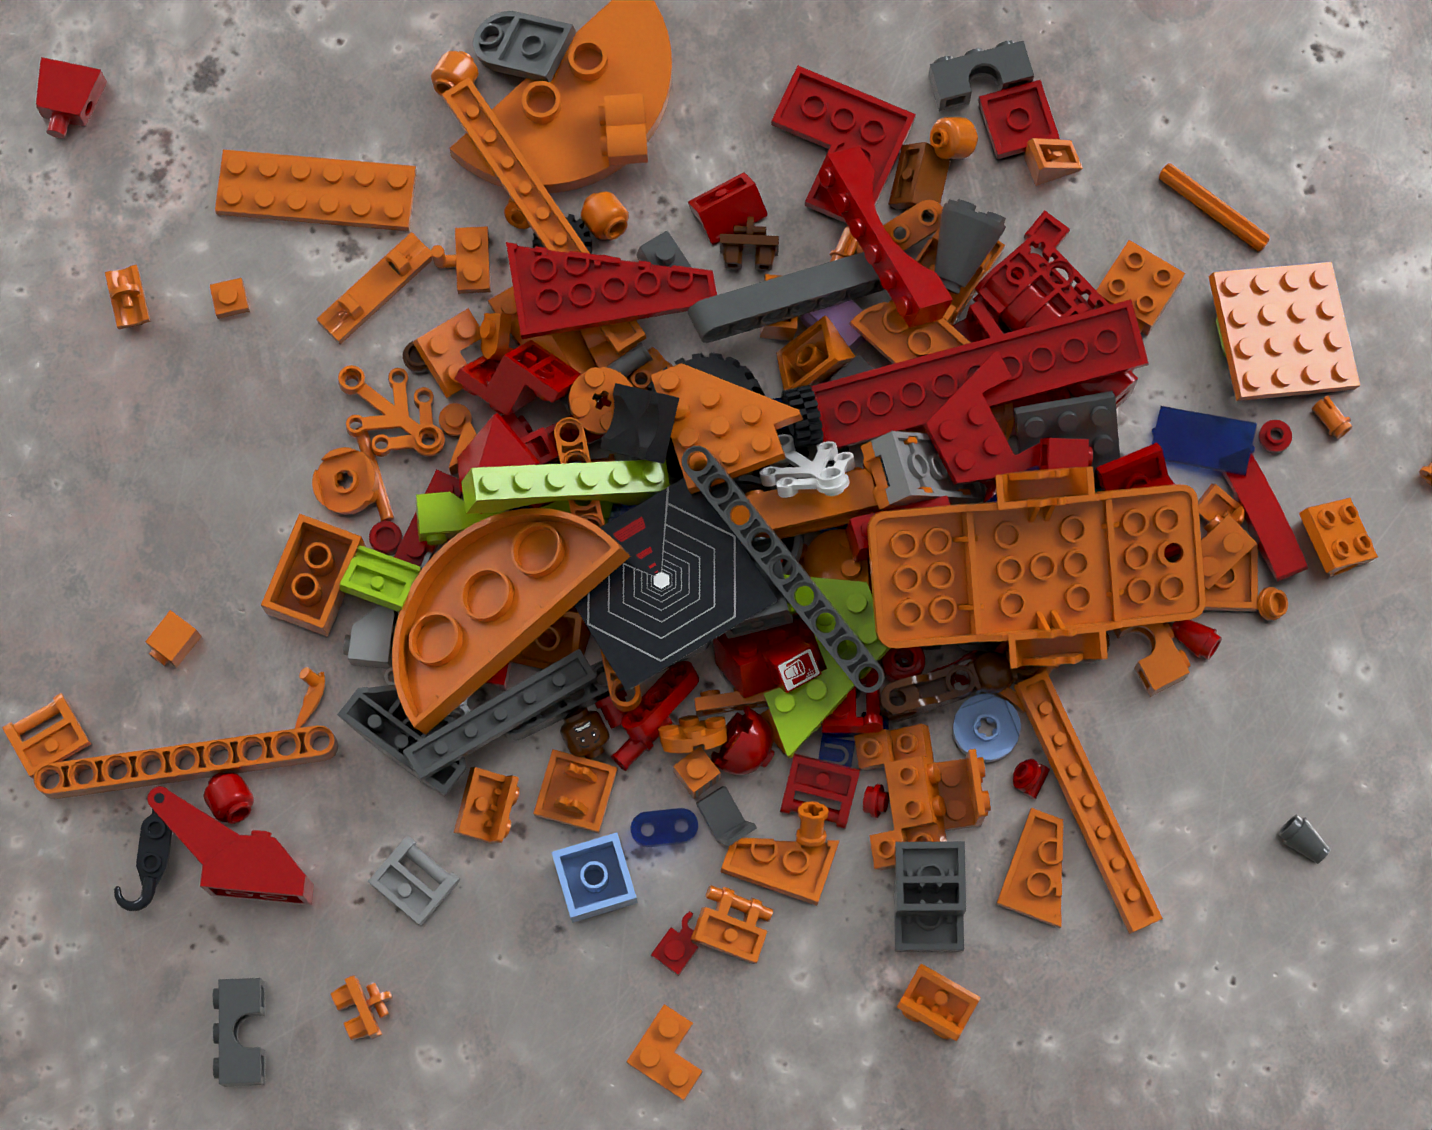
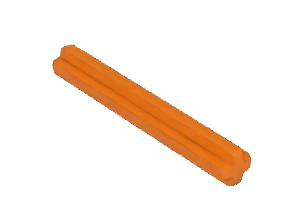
M1168 163L1159 174L1160 180L1254 249L1261 251L1268 244L1270 236L1173 164Z

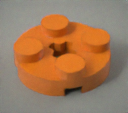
M594 367L588 369L574 381L568 395V404L573 418L578 419L582 423L586 432L595 435L607 433L614 414L613 391L615 383L633 387L620 372L606 367ZM603 392L608 395L607 400L611 402L610 407L603 406L600 410L595 407L597 402L592 398L594 395L600 396Z
M349 447L337 448L325 454L321 459L323 462L319 465L318 470L315 469L312 478L314 494L322 505L335 513L351 515L364 510L369 504L377 500L379 472L375 463L368 455ZM345 473L353 477V482L347 489L344 486H339V481L344 479L343 474Z
M697 715L683 716L678 719V725H666L658 729L661 746L665 752L690 753L693 752V747L703 744L704 749L707 750L724 744L728 739L725 717L722 716L700 721Z

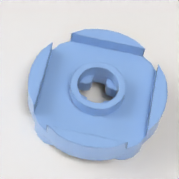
M988 693L978 694L967 699L957 711L952 727L953 737L956 745L964 754L967 755L970 749H976L977 758L983 757L984 762H994L1006 757L1015 747L1021 730V722L1016 709L1008 701ZM986 719L988 724H995L996 728L992 730V736L986 737L984 733L980 734L977 729L981 727V720Z

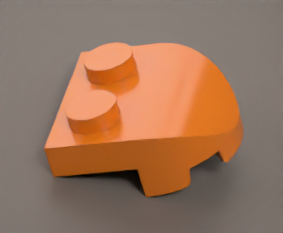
M846 529L823 532L811 542L805 553L802 565L810 577L867 582L870 589L868 559L854 562L845 532Z

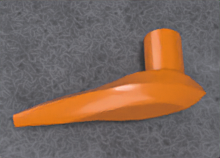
M309 667L301 670L299 677L309 687L304 696L303 706L295 728H301L319 705L325 688L324 672L316 674Z

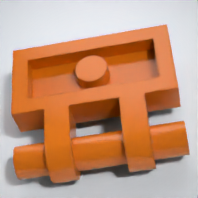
M710 885L705 897L717 902L716 909L701 908L691 940L746 962L757 963L767 930L755 925L758 918L769 922L773 909L763 906L760 900L754 898L748 900L735 895L732 889L726 887L720 889ZM730 907L744 912L745 917L743 921L727 915Z

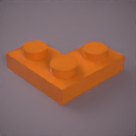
M469 308L413 341L414 346L446 398L463 389V385L454 379L459 369L467 365L460 351L482 338L480 326Z
M664 1004L626 1063L684 1101L703 1071L675 1053L693 1023Z

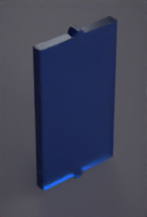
M1161 406L1156 428L1152 429V435L1154 436L1152 444L1158 443L1161 446L1165 461L1246 476L1250 455L1255 452L1253 442L1257 423Z

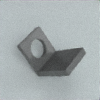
M725 786L718 788L696 802L697 807L719 843L730 846L757 829L755 823L745 821Z

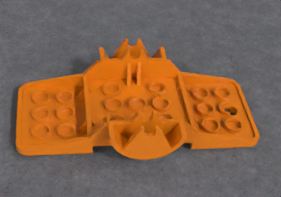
M1093 467L1014 472L995 475L996 502L882 511L873 515L868 522L867 533L875 632L880 643L889 648L1008 641L1010 669L1023 665L1057 666V664H1076L1083 659H1108L1106 631L1122 627L1190 620L1200 616L1205 608L1206 598L1198 498L1194 489L1188 485L1175 484L1095 492ZM1171 543L1178 544L1181 548L1180 558L1173 563L1167 561L1164 555L1166 546Z

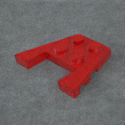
M999 351L991 354L923 425L954 485L993 480L995 475L1039 470L1040 443L1014 455L982 394L1012 378Z

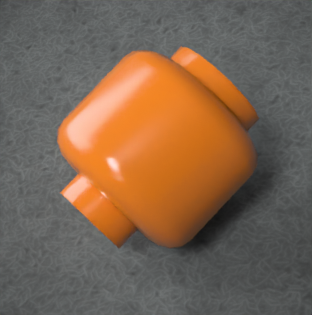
M448 51L441 56L431 73V80L435 91L442 96V93L468 77L475 83L479 73L473 58L468 53Z
M963 117L941 118L934 123L930 132V145L934 147L936 155L941 159L967 158L974 152L978 142L976 128L970 120Z
M607 191L593 193L585 199L581 210V220L597 239H616L625 232L628 226L629 212L613 193Z

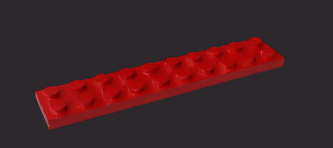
M1132 300L1122 301L811 386L815 394V400L818 403V411H820L823 442H835L837 449L874 440L891 431L904 432L923 427L928 419L996 351H999L1012 378L982 393L990 408L1148 366L1149 362Z

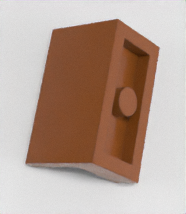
M927 142L903 145L888 205L898 210L911 208L924 200H934L941 203L951 159L939 158L935 153L934 147ZM931 210L924 212L934 218V213Z

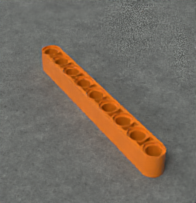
M573 417L561 419L554 429L560 464L573 463L575 461L591 462L582 423ZM569 429H573L579 433V436L573 442H566L561 439L562 434ZM568 500L571 514L582 517L599 528L605 525L600 500H592L587 506H579L575 503V500ZM600 649L608 688L614 706L623 712H630L636 709L642 700L640 685L638 684L633 687L635 695L632 700L628 702L620 701L616 694L624 686Z
M316 725L42 765L36 770L34 784L46 797L62 799L209 778L218 773L237 774L327 761L336 755L338 742L329 728ZM320 736L329 737L330 742L326 749L322 751L313 749V743L316 738ZM286 741H294L296 743L294 752L287 756L281 755L279 752L281 745ZM251 746H261L262 754L258 759L248 760L246 758V752ZM220 750L228 751V759L224 764H213V756L216 752ZM186 755H193L195 758L193 766L190 769L181 770L179 768L181 758ZM152 760H160V770L153 775L146 774L147 764ZM121 764L126 765V775L118 780L113 779L112 771L114 768ZM86 769H92V780L87 784H79L80 773ZM52 774H59L58 785L55 788L46 789L45 781L47 777Z

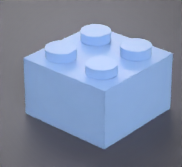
M617 832L551 852L572 923L638 903Z

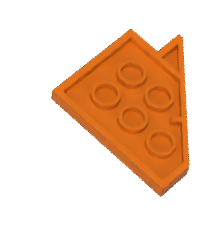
M682 363L651 375L657 393L679 398L671 439L687 488L691 494L700 491V489L685 472L681 459L683 453L692 446H701L708 449L732 479L786 459L776 430L803 420L798 409ZM697 452L691 456L689 461L691 469L701 471L706 467L707 457L704 453ZM717 479L712 483L711 487L725 482V480Z

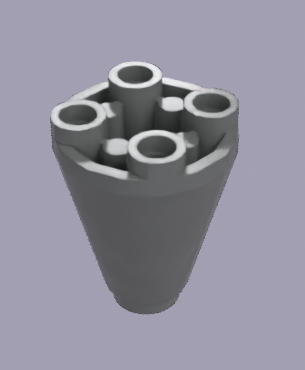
M949 199L948 203L944 204L941 214L935 273L938 274L949 292L959 294L961 287L964 288L1004 233L1006 218L989 211L987 214L979 211L975 212L976 205L960 199L957 201Z

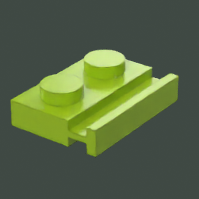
M359 545L355 557L352 558L339 584L340 591L400 612L405 604L412 583L421 571V567Z

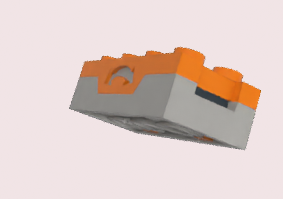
M891 431L861 446L864 466L870 474H873L876 487L873 489V497L878 504L879 510L892 509L946 495L950 505L974 504L984 501L986 492L982 483L953 484L928 434Z

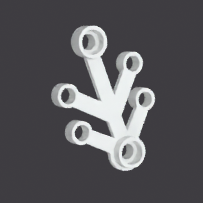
M782 434L778 436L786 459L776 463L788 462L795 467L778 468L770 466L759 472L762 485L766 487L776 485L778 496L782 498L792 497L800 489H817L818 492L824 493L827 496H835L841 494L848 487L850 481L845 472L853 470L856 465L853 453L842 452L838 454L837 445L832 441L823 442L817 446V454L812 462L796 452L791 435ZM834 460V466L825 468L828 461Z

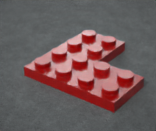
M797 65L772 118L771 125L829 149L827 154L860 146L875 170L873 200L876 206L915 121L916 114ZM817 175L805 200V206L846 223L841 213L836 210L834 201L826 188L821 185Z

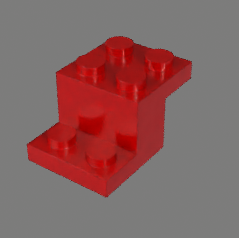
M529 340L506 353L501 361L487 359L484 355L461 367L454 379L463 385L465 391L479 396L488 402L494 411L509 416L535 400L536 396L551 403L555 402L570 392L574 381L581 373L533 340Z
M1158 443L1096 467L1102 491L1175 485L1168 475L1163 449ZM1175 543L1167 545L1164 551L1165 558L1180 554L1181 548Z

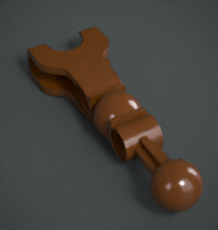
M1106 631L1107 653H1108L1109 647H1110V638H1109V635H1108V633H1107V631ZM1005 650L1003 654L995 651L984 652L977 656L973 662H968L967 666L955 665L889 683L881 692L880 714L889 722L907 720L933 709L969 697L972 692H975V695L980 694L981 691L990 694L999 693L1005 690L1010 683H1016L1017 679L1026 680L1033 677L1038 668L1045 666H1033L1029 670H1022L1019 667L1010 669L1009 650ZM1083 659L1080 662L1089 664L1096 663L1101 659ZM955 675H963L968 679L969 686L964 690H957L951 685L950 679ZM899 697L904 701V704L895 706L889 700Z

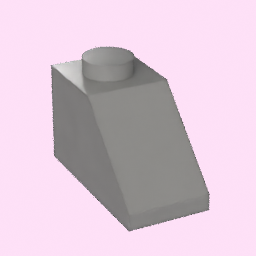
M378 605L352 625L351 635H345L343 654L348 655L351 665L384 669L392 667L394 626L398 619V611Z

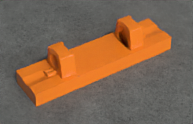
M411 232L316 319L317 322L341 345L433 260L431 250ZM392 263L397 268L399 274L390 266Z

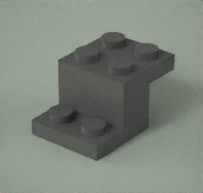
M965 841L895 842V952L964 951L963 916L966 912Z

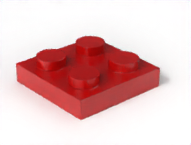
M1041 80L979 96L978 103L996 159L1025 152L1027 143L1032 138L1060 139Z

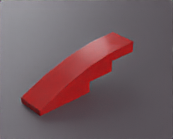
M1248 448L1220 459L1219 469L1233 491V499L1244 507V518L1248 523V532L1257 542L1258 549L1277 582L1307 570V562L1295 535L1250 449Z

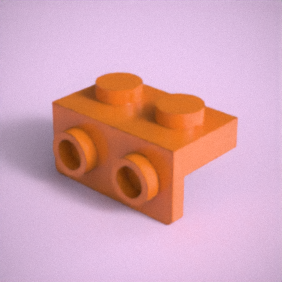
M1219 514L1216 515L1204 527L1208 533L1201 539L1204 585L1207 590L1257 544L1229 514L1224 518Z
M470 767L453 833L489 844L502 843L511 828L509 815L511 807L515 805L519 796V787L517 786L519 778L513 775H500L478 767Z
M920 964L900 999L897 1008L902 1010V1014L913 1022L921 1021L932 1027V1031L939 1037L946 1040L951 1038L957 1041L981 997L929 967Z

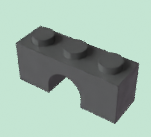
M1008 40L999 43L995 48L987 50L976 48L966 52L964 56L956 58L944 56L930 64L928 77L938 110L941 111L969 104L972 94L969 82L977 76L992 78L997 83L999 91L1033 82L1034 73L1024 41L1014 43V41Z
M261 978L218 979V988L213 989L214 1009H219V1023L213 1024L214 1044H219V1057L213 1059L214 1079L219 1078V1084L224 1087L265 1085V1050L261 1047H243L238 1040V1029L245 1019L253 1016H265V981Z

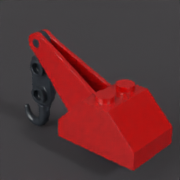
M158 786L153 788L148 794L147 800L152 808V814L143 821L140 831L136 867L142 884L141 895L135 901H128L122 896L119 886L114 888V897L121 908L128 911H139L146 908L152 902L156 887L168 868L172 832L203 865L200 887L211 896L312 905L314 884L277 838L272 837L271 832L252 830L251 836L239 835L178 797L167 788Z

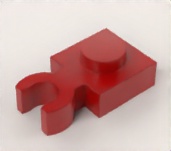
M691 911L684 915L681 931L677 932L670 927L651 954V957L678 976L699 949L697 945L692 943L691 937L694 930L688 926L689 921L693 917Z

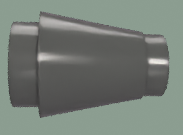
M1297 814L1294 815L1279 832V835L1284 839V844L1317 864L1331 850L1306 817L1302 819Z

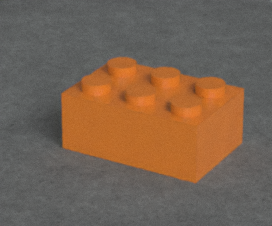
M299 513L261 603L265 613L328 637L346 595L345 592L340 591L339 584L352 558L355 557L358 546L366 547L362 536Z

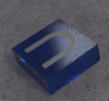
M822 736L818 759L851 767L855 741Z

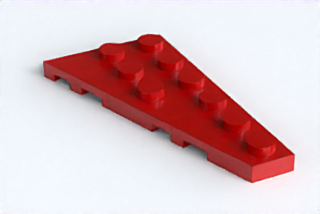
M506 242L522 339L686 312L696 302L717 295L713 270L676 265L668 267L654 265L647 261L639 260V262L621 260L618 257L569 251L568 253L548 250L546 247L535 246V248L518 246L517 243Z

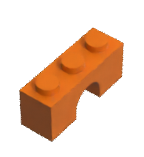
M1168 622L1122 627L1113 630L1118 639L1129 633H1140L1149 640L1151 654L1139 660L1134 669L1150 697L1185 680L1189 675L1188 668L1191 667L1189 659L1182 649L1177 650L1172 641L1174 634Z

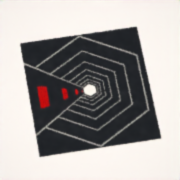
M682 478L600 527L619 543L631 557L574 606L625 690L628 691L777 602L778 599L741 541L701 491L691 494L685 479Z

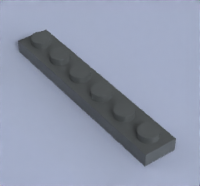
M578 649L403 750V754L420 782L595 682L597 675L582 651Z

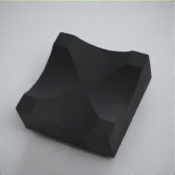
M615 383L613 391L614 414L611 425L603 436L600 449L664 464L679 398Z

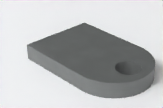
M504 11L490 16L481 23L474 34L473 48L479 61L490 70L535 81L551 82L576 34V30L573 24L516 11ZM499 34L494 41L485 42L489 35Z

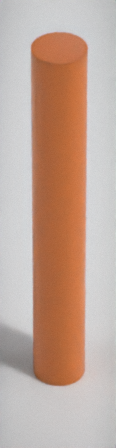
M365 431L364 434L356 437L360 452L365 453L371 458L379 472L378 497L375 502L381 521H391L394 519L376 456L372 451L369 433Z

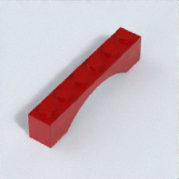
M858 146L827 154L817 174L820 183L826 188L834 201L836 210L841 213L846 221L851 235L859 243L865 253L867 262L872 265L880 278L882 287L887 290L895 303L899 315L903 317L909 328L942 319L953 299L938 274L922 266L907 255L893 241L883 227L873 200L875 170L861 147Z

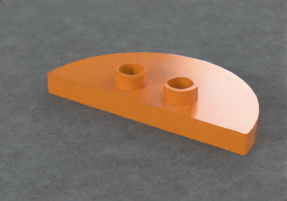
M611 0L576 32L551 82L535 81L526 78L492 109L548 193H560L592 185L609 177L626 165H609L608 156H602L600 137L607 136L606 125L600 126L598 106H605L604 96L643 93L647 143L656 132L664 116L671 92L672 54L668 31L654 0ZM467 133L449 148L451 157L463 168L491 184L503 187Z
M546 508L517 509L490 516L471 525L445 543L426 563L412 583L405 604L398 615L392 647L394 683L404 712L413 727L426 735L631 556L611 536L590 521L568 512Z

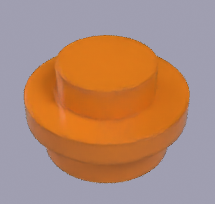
M451 403L445 406L439 414L441 429L451 436H460L464 425L469 422L472 424V416L469 409L459 403Z
M1275 587L1262 589L1257 599L1258 610L1266 620L1279 619L1288 609L1286 594Z

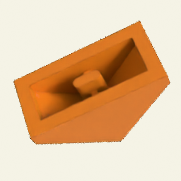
M1032 138L1027 143L1024 159L1035 186L1083 169L1071 140Z

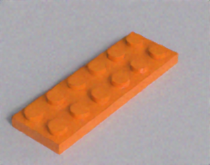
M223 149L215 212L217 215L410 231L417 169L416 166Z

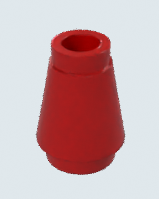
M1192 620L1175 621L1171 627L1174 636L1198 658L1204 657L1209 660L1222 641V637L1216 634V629Z

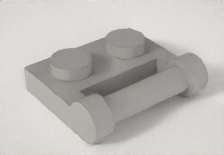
M407 836L368 882L421 926L444 898L457 886L460 878L453 872L447 873L415 846L416 841ZM407 856L436 880L440 884L439 887L433 892L400 864L403 858Z

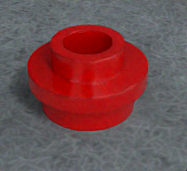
M1281 420L1267 421L1259 431L1260 444L1269 452H1282L1289 447L1292 441V431ZM1274 430L1279 431L1282 438L1275 440L1271 437L1270 432Z
M876 784L874 787L867 786L863 798L864 813H870L871 817L878 818L881 812H886L889 803V793L884 792L882 784Z

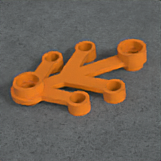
M349 365L339 372V387L344 393L349 395L357 394L383 414L369 417L351 415L346 420V430L350 436L360 437L365 431L401 428L409 434L397 437H388L384 434L376 435L371 442L372 451L376 456L384 457L391 450L415 449L422 456H434L443 449L445 437L442 430L433 425L431 406L434 402V395L429 388L421 387L414 393V404L419 408L420 425L409 417L406 393L408 374L404 369L394 368L388 375L389 385L393 389L394 405L365 383L364 372L359 367ZM400 375L404 377V380L401 383H396L392 380L393 377ZM350 379H354L358 382V384L356 386L350 387L346 384V382ZM420 395H427L430 399L427 402H420L418 397ZM353 422H359L362 424V427L354 430L350 425ZM429 437L434 440V443L432 445H425L422 440ZM382 441L388 446L385 449H378L375 445Z

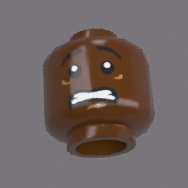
M584 707L563 718L564 724L561 726L560 734L572 755L577 757L585 755L587 759H592L605 751L603 745L609 741L610 734L599 712L589 711L587 707Z

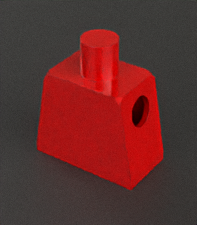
M41 57L36 108L43 118L50 119L46 130L47 134L56 138H65L69 124L87 125L106 86L107 81L101 69Z

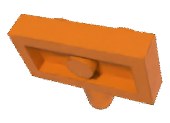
M488 226L455 228L456 254L445 255L444 248L440 245L432 247L431 254L436 267H456L458 294L491 292Z

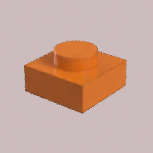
M242 278L210 284L215 313L218 319L250 312Z

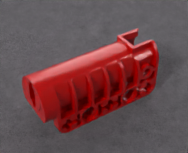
M1041 236L1028 238L996 265L977 284L975 290L978 295L973 298L974 302L981 299L986 308L990 307L995 312L998 323L1003 321L1011 331L1093 310L1096 304L1099 307L1110 305L1046 238ZM1030 246L1034 248L1043 247L1042 256L1031 253ZM1056 268L1065 270L1068 274V280ZM1073 281L1077 283L1074 288L1072 286ZM1085 293L1089 295L1087 301L1082 297ZM1133 369L1067 387L1066 389L1074 397L1113 391L1117 409L1132 395L1138 378L1132 373Z

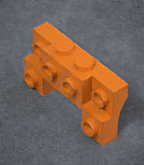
M917 724L894 730L883 729L878 733L855 735L859 769L868 771L885 767L894 824L893 831L869 835L874 869L887 870L895 868V842H947L943 816L946 814V806L943 797L939 795L938 782L941 780V775L937 763L934 762L929 726Z

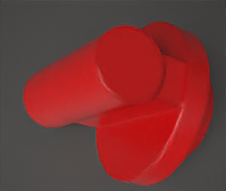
M1027 759L1016 766L1013 773V784L1025 796L1036 800L1050 772V768L1040 764L1035 759Z

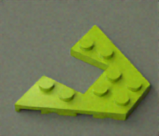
M784 574V579L788 578L790 575ZM811 577L877 661L882 659L891 648L882 645L877 639L873 596L867 582ZM808 586L800 587L795 594L797 602L802 606L810 605L814 600L813 590ZM790 604L792 614L797 613L796 610ZM823 613L818 617L817 627L820 631L829 633L835 628L836 621L831 614ZM816 636L815 638L827 669L821 671L822 674L789 693L784 692L780 687L764 693L788 758L794 756L797 749L821 726L826 717L834 712L855 686ZM844 640L839 644L838 653L843 659L851 660L857 654V646L853 641ZM865 667L861 670L860 680L872 670V667Z

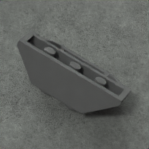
M395 685L358 688L337 714L365 740L417 779L418 777L404 756L403 750L456 720L448 715L426 735L413 727L405 714ZM465 757L422 782L446 796L466 770Z

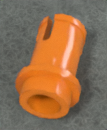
M1325 396L1323 400L1320 399L1312 407V411L1328 427V434L1330 436L1334 435L1339 439L1352 429L1350 417H1344L1329 396Z

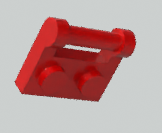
M872 668L860 680L861 683L866 684L867 687L876 685L879 679L878 672ZM854 686L844 701L822 722V733L881 732L883 730V717L880 715V688L874 692L866 693V716L856 717V686Z
M795 753L780 812L789 815L790 812L798 813V807L805 801L794 799L796 791L842 802L840 810L827 807L828 817L825 820L836 823V827L846 829L860 770Z

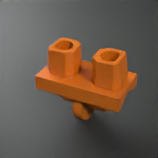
M137 264L122 270L105 272L117 328L120 330L151 322Z
M355 975L344 979L346 984L332 992L331 997L338 1011H342L352 1005H356L359 1016L344 1022L349 1038L353 1041L370 1036L372 1039L381 1036L382 1033L371 1009H376L379 1018L389 1015L385 1003L393 998L391 992L380 993L376 983H372L366 987L371 998L366 999L359 980L355 978Z

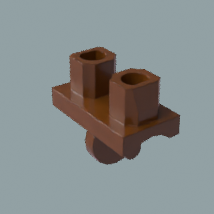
M747 216V226L734 225V234L720 233V253H723L726 269L742 268V254L755 255V269L772 270L775 256H778L779 236H767L766 227L754 226V217Z

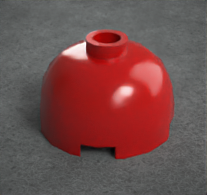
M748 706L744 708V715L737 712L727 723V741L722 744L719 753L713 751L711 754V761L717 767L733 775L744 776L755 772L760 766L765 768L771 762L775 753L771 749L774 742L772 727L764 717Z

